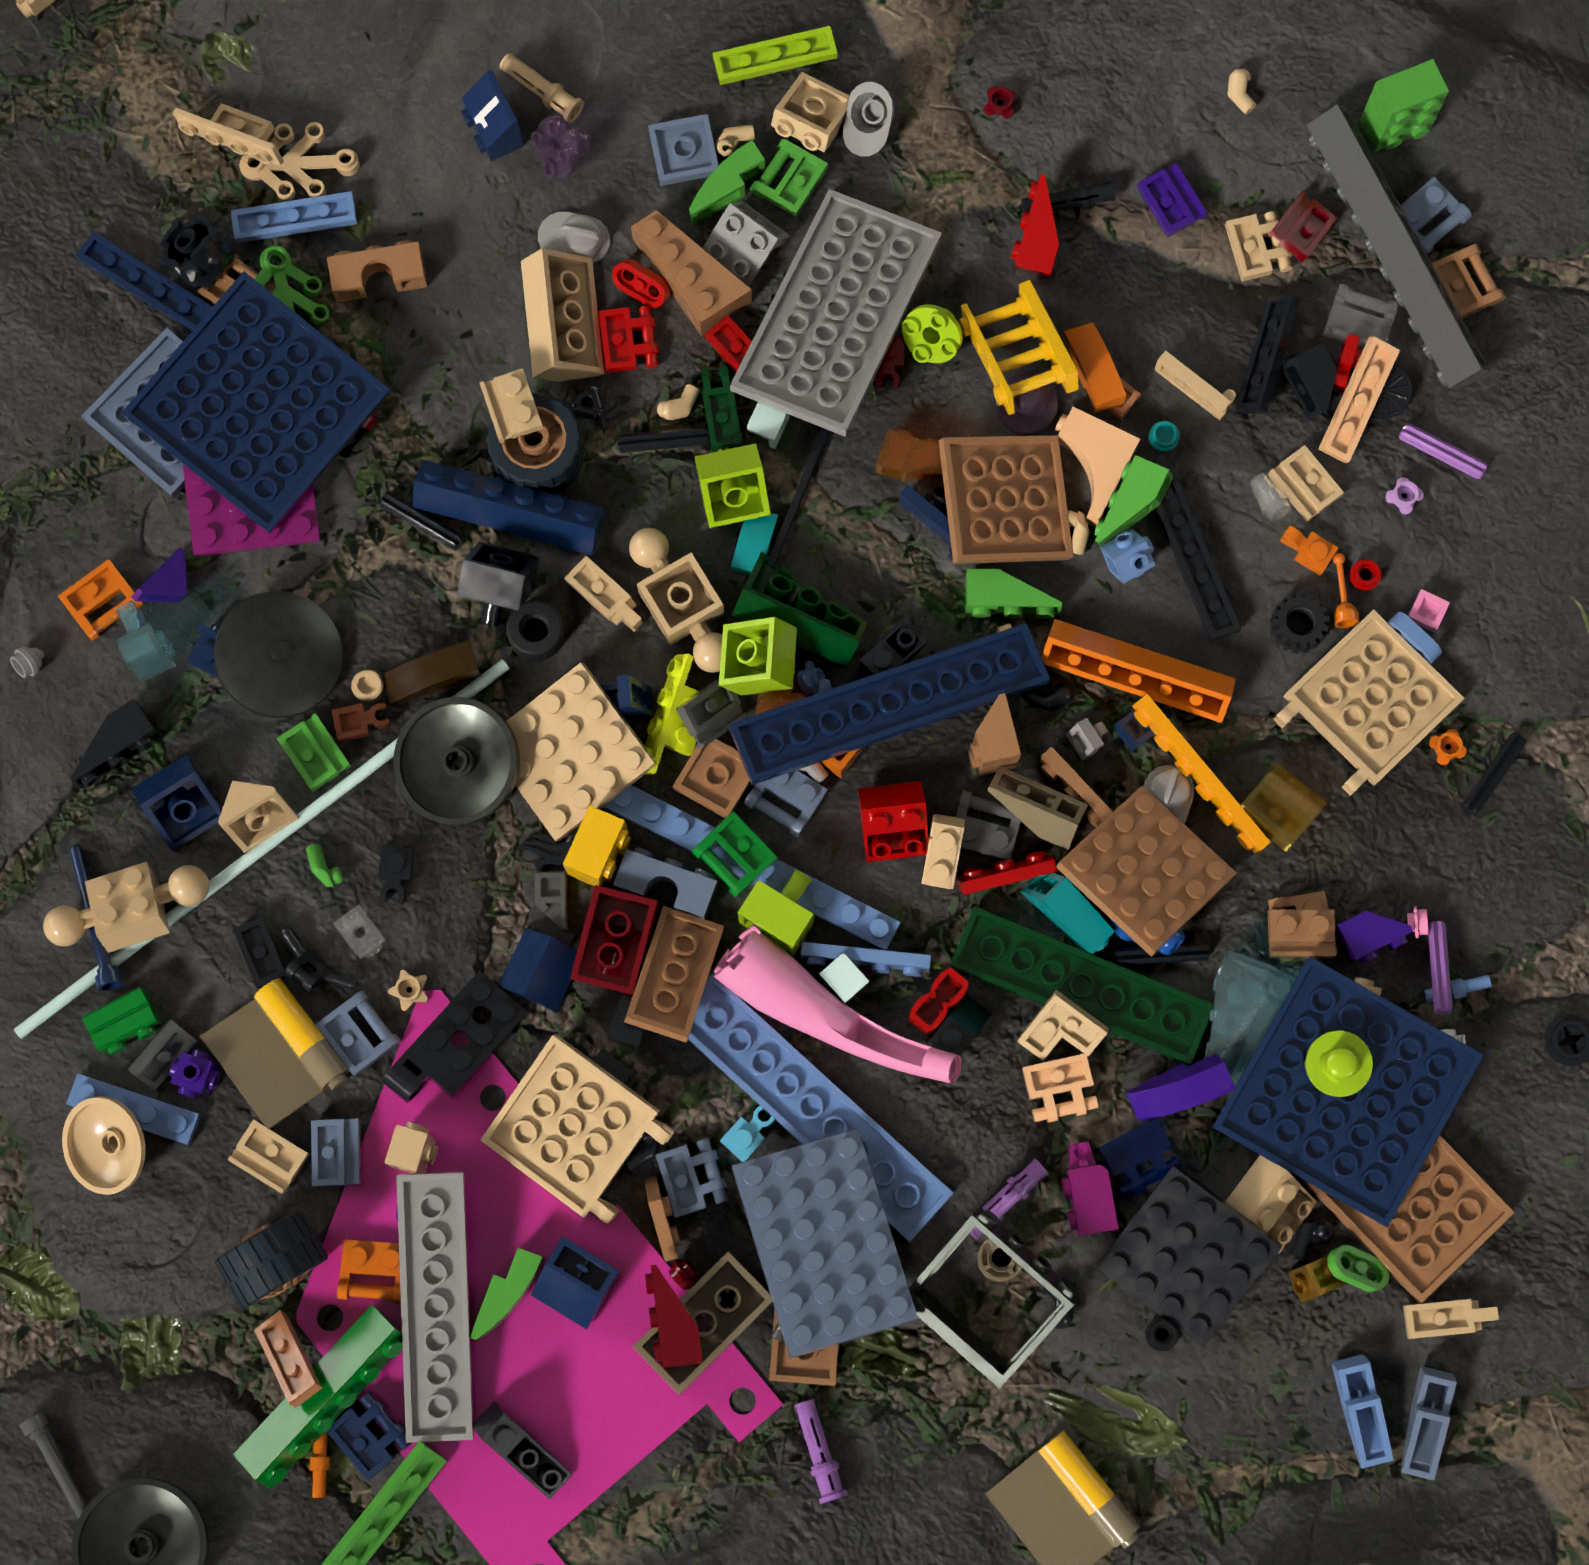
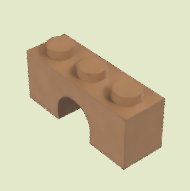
M404 240L397 242L394 246L382 247L375 245L367 247L365 251L353 253L351 251H340L335 253L334 256L327 257L331 288L336 302L367 298L366 282L372 274L377 272H386L392 275L397 292L428 287L419 242Z

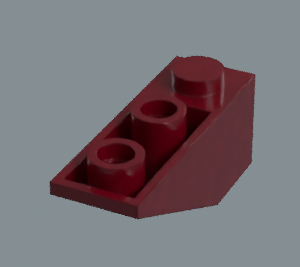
M651 1265V1273L645 1274L647 1294H654L655 1307L649 1308L651 1328L658 1327L659 1341L653 1342L655 1362L662 1361L663 1369L703 1364L698 1326L658 1267Z

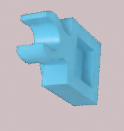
M761 1106L755 1109L753 1119L749 1123L741 1117L720 1140V1143L741 1162L747 1161L766 1140L759 1132L763 1128L771 1126L775 1121L772 1116L766 1122H762L758 1118L759 1113L763 1110Z

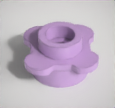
M1399 478L1395 488L1388 491L1385 498L1388 503H1393L1399 507L1402 514H1409L1412 512V506L1416 501L1422 500L1423 491L1407 478ZM1405 493L1407 498H1402V494Z

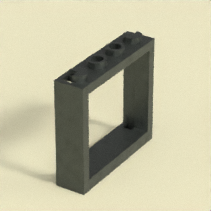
M980 1206L909 1287L917 1316L999 1389L1081 1296L1077 1292L1076 1286L1068 1278L1060 1277L1051 1269L1050 1263L1043 1256L1035 1255L1026 1247L1025 1241L1018 1234L1007 1231L993 1212L984 1210ZM975 1226L1061 1301L1008 1363L923 1288Z

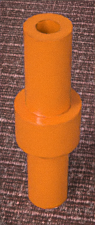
M327 1432L323 1433L315 1441L313 1457H310V1471H313L312 1498H326V1470H330V1457H327Z

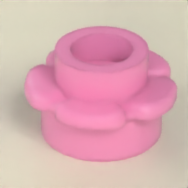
M1415 906L1413 913H1407V921L1413 932H1415V937L1419 938V935H1428L1427 909L1417 910V906Z

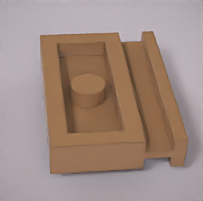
M1269 910V958L1336 957L1334 910Z

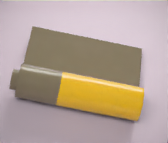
M276 978L267 983L255 994L254 1000L200 1035V1039L268 1130L329 1087L333 1091L348 1080L345 1075L349 1072V1069L281 978Z
M1064 1430L1056 1434L985 1493L1040 1565H1093L1112 1548L1121 1545L1125 1549L1139 1538L1136 1532L1140 1528L1139 1524Z

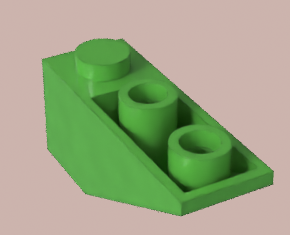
M1137 455L1134 456L1132 462L1128 461L1121 475V478L1124 480L1119 490H1114L1109 499L1108 507L1110 510L1106 518L1100 519L1096 526L1094 535L1097 537L1095 542L1100 546L1115 539L1118 534L1126 532L1158 507L1174 477L1172 472Z
M967 569L965 613H971L973 617L988 618L991 617V614H1004L1006 618L1015 619L1023 617V614H1035L1036 618L1050 619L1054 618V615H1060L1061 601L1000 569Z

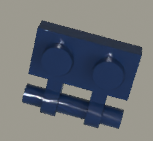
M368 1392L360 1399L368 1410L363 1415H360L354 1407H350L333 1423L327 1433L367 1481H370L396 1458L387 1448L395 1441L400 1449L404 1451L412 1443H406V1428L401 1422L397 1424L386 1411L387 1406L381 1399L378 1401L371 1392ZM374 1419L387 1432L381 1439L368 1425Z

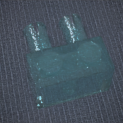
M133 601L120 605L116 612L119 614L127 634L116 639L115 642L128 668L143 683L175 667L176 664L172 656L177 653L170 639L166 638L163 631H156L150 623L147 624L143 612L137 610L136 604Z

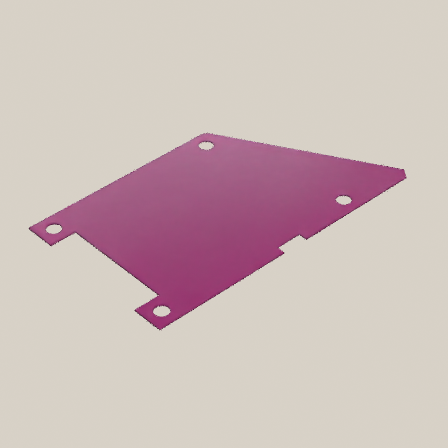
M441 990L424 991L428 1001L426 1003L416 1002L392 1066L450 1003V1000ZM459 1032L453 1035L451 1042L457 1048H464L470 1043V1038L467 1034ZM492 1054L454 1098L450 1097L429 1078L422 1090L409 1103L402 1100L384 1084L361 1143V1185H347L344 1187L322 1244L328 1254V1259L313 1268L297 1308L296 1321L323 1357L371 1305L387 1314L402 1330L401 1304L393 1303V1300L361 1297H349L348 1300L337 1299V1287L340 1277L343 1239L399 1243L398 1221L396 1219V1175L412 1173L392 1168L384 1162L396 1125L405 1127L408 1121L425 1126L426 1129L430 1130L429 1135L436 1139L434 1145L438 1146L435 1162L433 1165L428 1164L426 1173L464 1171L470 1335L493 1275L504 1279L507 1278L517 1249L520 1248L545 1258L536 1280L515 1310L496 1329L478 1341L470 1338L473 1423L495 1400L573 1474L554 1496L548 1499L485 1443L474 1430L473 1440L423 1442L447 1460L427 1487L489 1565H533L537 1563L543 1565H566L547 1541L705 1405L708 1404L736 1440L740 1442L778 1410L783 1403L733 1343L680 1396L633 1349V1345L651 1329L649 1308L655 1307L654 1294H647L645 1274L651 1273V1265L658 1267L679 1300L689 1290L682 1289L669 1274L671 1269L618 1204L616 1207L620 1211L609 1224L603 1222L592 1212L583 1218L480 1141L503 1108L502 1106L494 1111L485 1109L480 1102V1095L483 1089L490 1085L501 1087L506 1095V1103L518 1086L512 1075L497 1057ZM562 1236L621 1272L588 1329L583 1328L531 1296L545 1264ZM352 1274L351 1283L394 1286L396 1277ZM326 1305L337 1306L343 1314L342 1324L334 1331L323 1330L317 1321L318 1312ZM702 1316L696 1318L699 1332L703 1330L709 1332L712 1329L710 1327L712 1320L710 1317L706 1316L703 1319ZM402 1349L396 1357L392 1358L380 1371L379 1376L357 1396V1400L367 1411L368 1409L360 1399L368 1392H371L378 1401L381 1399L387 1406L386 1411L397 1424L401 1422L405 1427ZM738 1388H748L755 1395V1407L747 1414H738L730 1406V1396ZM374 1419L377 1425L386 1434L387 1432L385 1431V1429L380 1425V1423L376 1419ZM395 1441L393 1445L406 1458L418 1442L412 1443L404 1451L400 1449Z

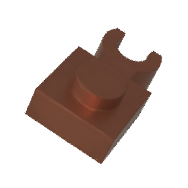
M363 703L332 709L338 742L370 736L369 727L375 726L378 729L390 727L389 719L379 721L376 718L379 712L388 710L386 704L377 703L369 711H365Z

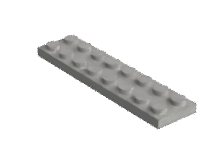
M464 1171L397 1174L406 1443L419 1442V1440L422 1442L473 1440Z

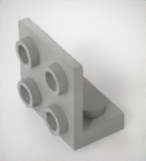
M744 201L729 203L702 249L750 288L773 249L785 246L790 235Z

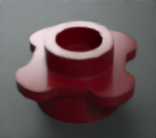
M991 87L988 89V103L984 106L985 114L988 116L994 114L1001 115L1004 119L1011 118L1014 113L1012 105L1016 101V93L1004 87ZM998 101H1002L1003 104H1002V105H998L997 102H998Z

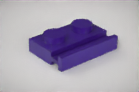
M1177 163L1138 182L1137 189L1167 238L1191 226L1195 221L1206 218L1207 211Z

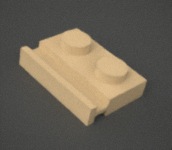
M523 368L494 377L493 380L488 382H479L500 443L510 438L515 439L519 435H527L543 429Z
M1305 445L1268 473L1271 480L1306 522L1310 521L1311 518L1322 512L1344 494L1343 490Z
M253 1119L238 1142L233 1154L229 1156L228 1161L285 1195L290 1183L293 1182L310 1154L272 1130H268L264 1125Z

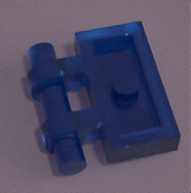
M1157 1118L1098 1148L1113 1177L1123 1172L1126 1173L1129 1181L1118 1186L1124 1198L1133 1193L1138 1195L1146 1191L1145 1187L1160 1179L1162 1180L1174 1163L1182 1168L1177 1157L1165 1162L1161 1153L1172 1148V1145ZM1151 1158L1155 1168L1139 1175L1135 1166Z

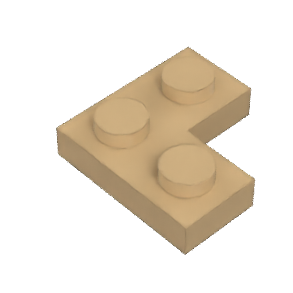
M1056 990L1021 1033L1017 1042L1042 1061L1061 1038H1064L1085 1055L1089 1056L1106 1036L1109 1028Z

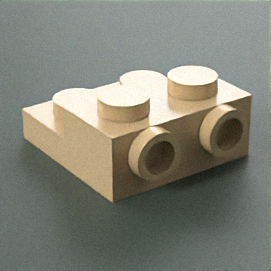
M801 72L776 106L771 126L775 128L780 136H792L802 141L806 149L810 151L818 149L825 153L837 136L839 127L846 117L850 96Z

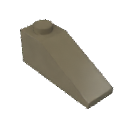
M1001 766L998 768L988 788L989 793L1039 838L1069 850L1079 830L1088 804Z

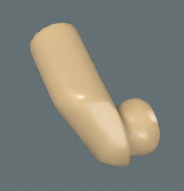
M1242 68L1234 70L1229 76L1227 94L1239 109L1247 115L1257 104L1246 94L1247 83L1251 76L1249 71Z
M753 124L725 128L715 143V150L718 155L723 157L729 156L740 141L755 140Z
M687 384L679 399L661 401L657 407L659 416L666 420L687 417L696 402L700 390L695 386Z
M1069 510V526L1074 528L1071 540L1073 553L1084 556L1090 531L1086 517L1081 511L1077 513Z

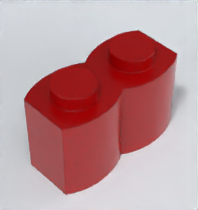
M946 969L935 979L930 993L923 995L914 1004L908 1022L924 1036L933 1034L942 1025L947 1012L954 1009L962 1001L969 982L954 969Z

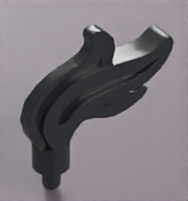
M579 826L572 833H568L564 842L556 843L547 835L536 834L533 835V838L539 839L540 842L525 841L518 846V850L529 851L538 855L535 866L539 871H542L545 865H563Z

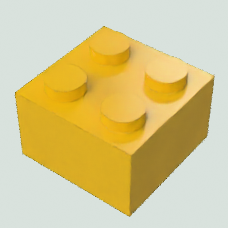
M589 805L563 862L567 874L592 886L604 887L606 883L611 884L618 870V866L615 865L619 854H625L631 841V837L628 836L629 831L625 820Z

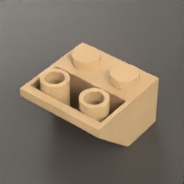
M1259 1155L1226 1200L1228 1204L1283 1244L1278 1254L1291 1240L1295 1231L1317 1203L1286 1169Z

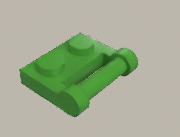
M782 139L777 146L778 152L759 181H754L750 191L756 197L765 199L797 217L827 171L828 163L792 142ZM787 158L795 159L775 190L770 188V184Z

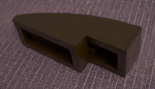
M470 640L429 653L382 674L391 705L452 688L451 684L481 676Z

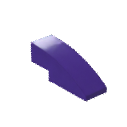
M1215 1053L1189 1067L1182 1063L1125 1093L1138 1121H1144L1177 1113L1206 1103L1233 1091L1235 1085L1225 1062Z

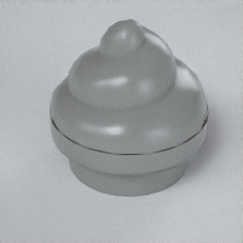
M22 646L14 651V655L10 657V662L21 677H33L39 673V668L42 666L44 651L35 647Z

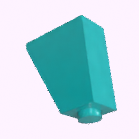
M1056 873L1034 877L1020 891L1083 951L1094 954L1102 950L1108 944L1109 937L1115 932L1067 877Z

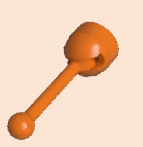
M1336 553L1333 556V562L1337 565L1341 604L1334 610V626L1337 628L1354 627L1360 623L1359 613L1353 604L1347 602L1343 570L1345 556L1342 553Z

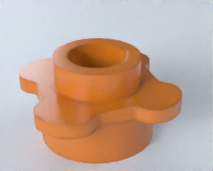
M1449 729L1441 736H1433L1429 740V746L1435 750L1437 762L1441 765H1447L1450 760L1454 758L1461 759L1466 755V747L1463 746L1459 733L1455 729ZM1446 744L1450 745V750L1445 748Z

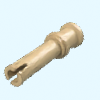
M508 53L502 59L500 69L542 98L546 108H553L563 115L564 121L572 123L580 115L584 107V101L581 98H574L567 93L563 85L551 83L512 53Z

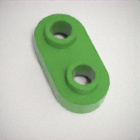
M1350 1245L1337 1247L1331 1250L1328 1255V1268L1332 1275L1341 1281L1367 1292H1375L1388 1284V1269L1373 1255Z

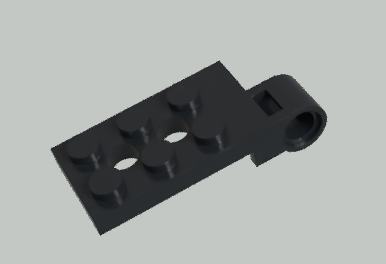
M478 971L389 1069L382 1083L406 1103H409L417 1096L427 1083L428 1078L450 1097L454 1098L528 1015V1011L483 973ZM478 1009H486L491 1013V1020L486 1024H478L473 1019L474 1012ZM459 1032L465 1033L469 1036L470 1043L464 1048H457L451 1042L453 1035Z

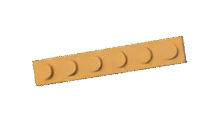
M1146 694L1132 706L1135 709V718L1145 728L1147 726L1151 728L1156 735L1154 739L1158 746L1165 752L1170 751L1177 760L1175 765L1178 770L1186 777L1190 775L1197 784L1195 789L1205 801L1208 802L1210 800L1218 809L1216 811L1218 818L1226 826L1231 825L1238 833L1236 838L1247 851L1252 850L1254 853L1261 851L1270 844V840L1150 696Z

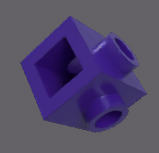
M193 1049L191 1055L181 1052L180 1058H175L170 1068L169 1076L172 1077L171 1084L179 1087L177 1093L194 1099L197 1098L198 1094L209 1097L211 1090L216 1088L220 1077V1072H218L220 1066L210 1061L212 1055ZM192 1067H195L197 1070L196 1075L193 1078H189Z

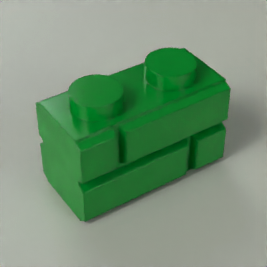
M142 987L82 1017L96 1049L103 1054L109 1053L110 1056L124 1051L128 1047L126 1043L137 1037L139 1040H144L153 1036L157 1032L156 1027L162 1025V1021L154 1008L149 994Z

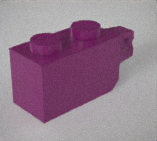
M1089 1142L1069 1145V1170L1065 1172L1066 1178L1061 1179L1064 1198H1070L1072 1211H1067L1070 1231L1076 1230L1077 1237L1117 1231L1119 1228L1108 1170L1102 1165H1096Z

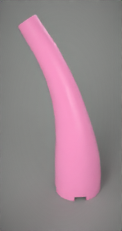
M755 926L749 927L738 937L742 941L737 943L731 951L727 949L713 971L715 973L714 977L755 1009L836 1048L879 1065L916 1076L951 1084L955 1083L959 1077L962 1064L959 1055L901 1037L860 1015L841 1002L797 960Z

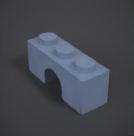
M635 848L634 851L626 849L613 883L615 890L647 897L649 889L655 883L661 881L669 882L678 890L674 909L706 920L718 888L717 880L713 879V874L701 869H695V872L682 869V863L669 858H665L664 862L652 858L653 853L641 848Z

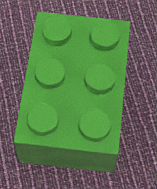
M1434 59L1376 81L1360 118V122L1375 152L1383 148L1386 150L1394 149L1403 140L1411 137L1419 139L1430 132L1449 92Z

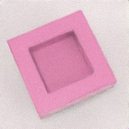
M1421 589L1408 616L1417 625L1435 633L1450 602Z

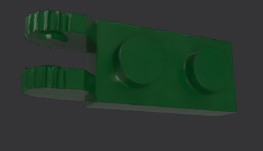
M727 365L720 366L719 375L723 387L711 389L710 372L708 368L701 369L704 387L702 395L712 453L717 452L719 449L723 451L725 448L742 447L734 392L730 391Z

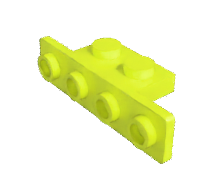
M688 653L675 655L668 664V677L664 688L658 694V707L655 716L649 722L647 728L649 735L645 744V748L657 765L645 775L656 773L664 747L685 756H691L697 741L694 736H690L676 710L677 707L699 693V691L685 685L694 658L693 655Z

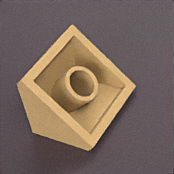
M232 781L218 823L240 849L246 853L299 818L274 787Z

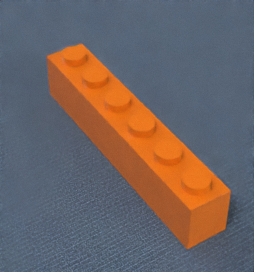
M1054 619L1041 657L1045 665L1141 697L1148 694L1153 701L1222 723L1229 706L1236 678Z

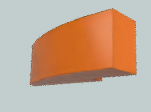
M1091 322L1064 331L1063 334L1078 371L1083 389L1086 388L1094 412L1097 413L1124 404L1127 395L1113 360L1094 323Z

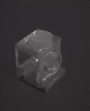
M357 905L333 923L360 959L363 956L369 958L376 954L383 947L381 943L386 940L360 905ZM360 927L365 928V935L362 938H356L355 931Z

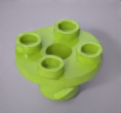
M931 304L920 305L914 308L902 322L904 342L917 362L944 363L952 359L962 345L961 327L953 313L948 309Z
M1332 1031L1319 1036L1309 1047L1305 1060V1069L1311 1083L1322 1093L1333 1097H1346L1360 1091L1369 1081L1373 1068L1372 1056L1368 1046L1358 1036L1346 1031Z

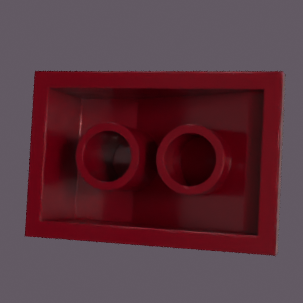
M595 885L570 979L633 995L652 938L660 903L654 899Z

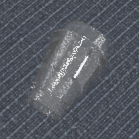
M1266 473L1252 479L1250 485L1263 517H1268L1269 521H1276L1289 513L1291 510L1289 505L1290 499Z

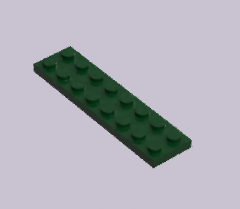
M975 906L949 966L1043 1006L1057 990L1107 1026L1109 1033L1189 1066L1192 1064L1214 1008V1004Z

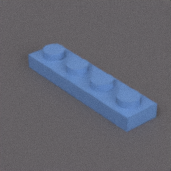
M352 191L230 210L236 243L358 224Z
M802 942L801 959L807 960V965L824 967L826 962H833L841 954H846L857 968L858 965L870 966L871 971L876 973H890V969L903 970V975L921 977L923 972L929 973L931 955Z
M78 1073L66 1102L67 1105L75 1107L83 1100L92 1097L105 1096L123 1103L134 1114L142 1130L189 1146L201 1118V1115Z

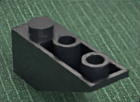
M132 699L106 716L70 777L71 781L79 788L83 786L90 787L96 784L101 779L103 773L109 769L115 770L122 767L128 762L129 756L137 751L143 752L148 750L155 744V739L160 737L147 714L135 699Z
M495 1400L473 1423L472 1427L480 1438L548 1499H551L573 1475Z

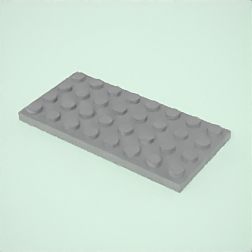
M829 189L730 384V391L846 437L940 243L942 233Z

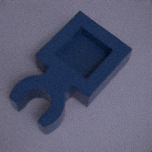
M1135 709L1112 726L1131 751L1155 734L1149 726L1145 728L1138 722L1134 716ZM1168 711L1165 713V716L1169 719L1172 713Z

